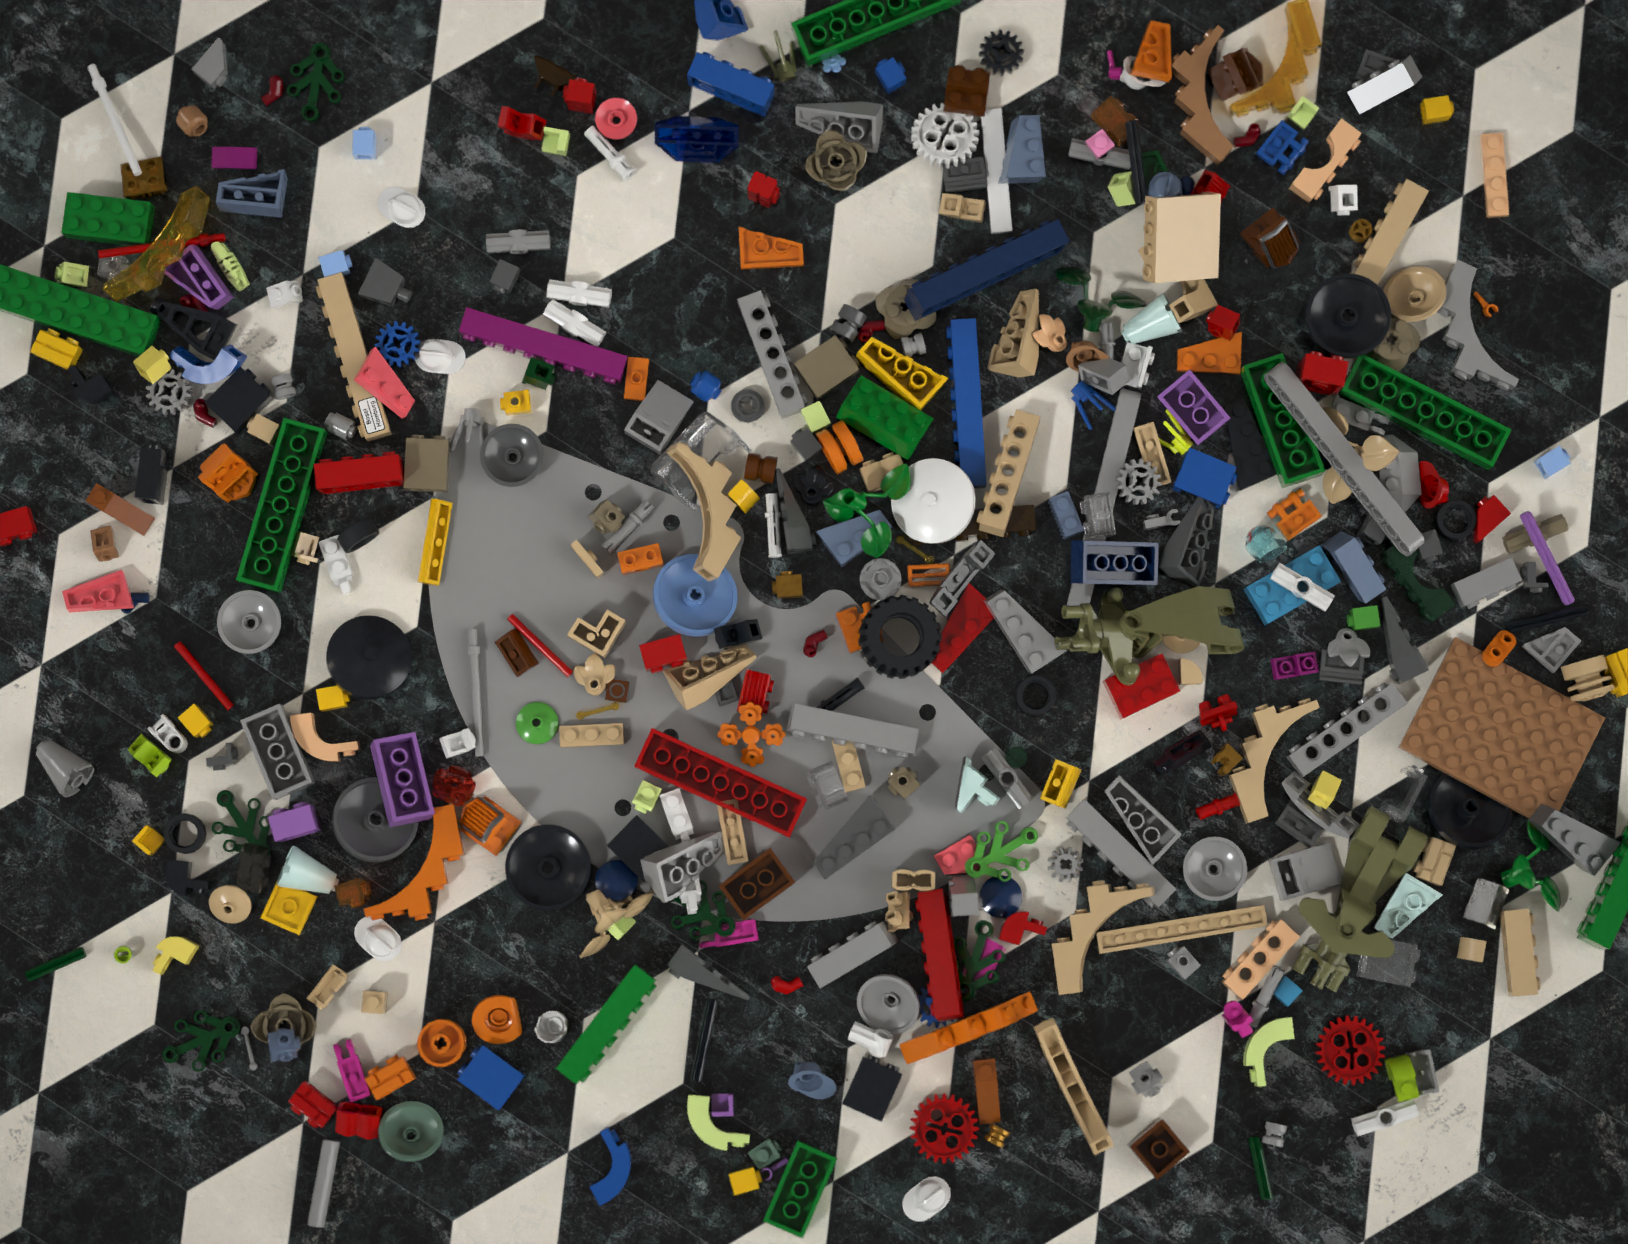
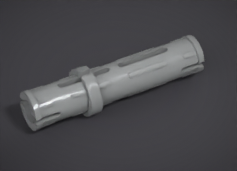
M644 499L633 513L630 512L628 514L629 517L622 523L623 525L619 530L613 533L601 545L606 549L612 543L607 549L612 554L638 525L641 526L642 520L655 508L650 504L644 510L649 504Z
M1277 965L1272 966L1257 999H1254L1252 1002L1253 1007L1249 1015L1253 1022L1249 1023L1250 1026L1258 1027L1264 1012L1268 1011V1004L1285 973V970H1281V967Z

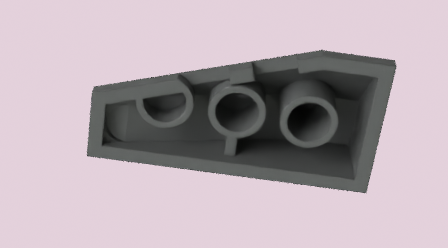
M777 468L775 470L787 554L812 551V545H816L815 533H810V527L780 468Z
M1198 497L1164 546L1158 561V568L1167 576L1194 587L1200 586L1207 562L1204 561L1205 549H1209L1210 542H1207L1208 530L1212 528L1215 503Z
M681 945L667 964L670 967L668 972L678 979L682 976L687 980L745 1000H749L751 997L684 945Z

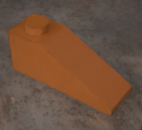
M97 483L85 500L145 536L155 520L151 515Z
M995 1059L972 1060L979 1125L999 1123L1001 1119Z

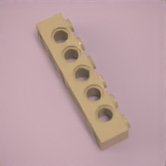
M1017 409L1014 416L1010 415L1007 428H1010L1008 435L1004 434L1001 443L1004 449L1002 454L998 453L995 465L998 468L996 473L992 472L989 484L992 485L990 492H985L983 503L986 505L984 511L980 510L977 522L980 523V531L1004 537L1039 427L1040 416ZM1022 432L1025 436L1019 438L1015 436V433ZM1016 451L1019 455L1013 457L1009 455V452ZM1011 470L1013 474L1005 475L1003 474V471ZM1005 489L1007 493L1002 495L997 493V490ZM996 507L999 508L1001 512L995 514L992 513L990 510Z

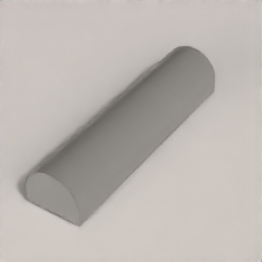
M323 1139L308 1226L325 1227L340 1141Z

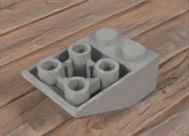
M657 380L633 414L624 432L631 438L662 455L694 401Z
M1330 842L1268 860L1280 901L1342 883Z

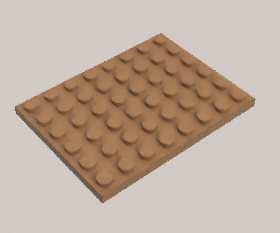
M1457 637L1453 638L1398 748L1527 818L1533 815L1541 803L1560 811L1605 717L1576 701L1571 702L1570 698L1503 662L1497 667L1488 666L1482 659L1483 651Z

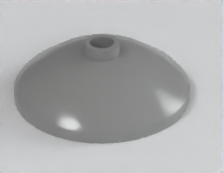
M254 590L240 591L230 596L222 604L217 616V628L221 639L228 647L240 653L254 654L267 649L277 639L281 629V615L275 602L267 595ZM250 620L255 621V625L253 627L248 626V622Z
M1207 837L1192 845L1186 853L1183 861V876L1190 890L1197 896L1206 900L1220 901L1230 898L1241 889L1247 876V862L1241 849L1232 841L1222 837ZM1211 865L1216 866L1217 871L1215 873L1210 872L1209 868Z
M881 974L871 977L862 985L857 996L858 1011L866 1024L874 1030L884 1029L891 1034L903 1033L915 1024L920 1013V1001L914 988L904 979L894 975Z

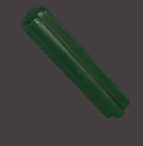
M79 947L25 971V976L28 981H33L86 958L85 949Z
M1259 1136L1249 1138V1145L1260 1197L1262 1200H1269L1273 1198L1261 1138Z

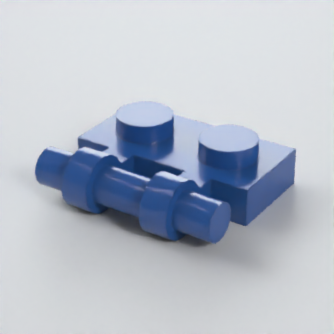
M1281 120L1256 155L1272 167L1276 161H1279L1282 165L1278 172L1285 175L1288 170L1294 167V162L1299 155L1302 156L1309 141L1306 138H1302L1298 143L1294 140L1298 132ZM1290 146L1293 151L1286 157L1283 155V152Z

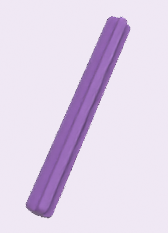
M1530 511L1522 513L1520 518L1563 604L1569 605L1573 603L1575 599Z

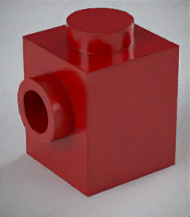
M1217 305L1215 310H1211L1207 316L1208 331L1215 337H1222L1231 341L1240 325V314Z

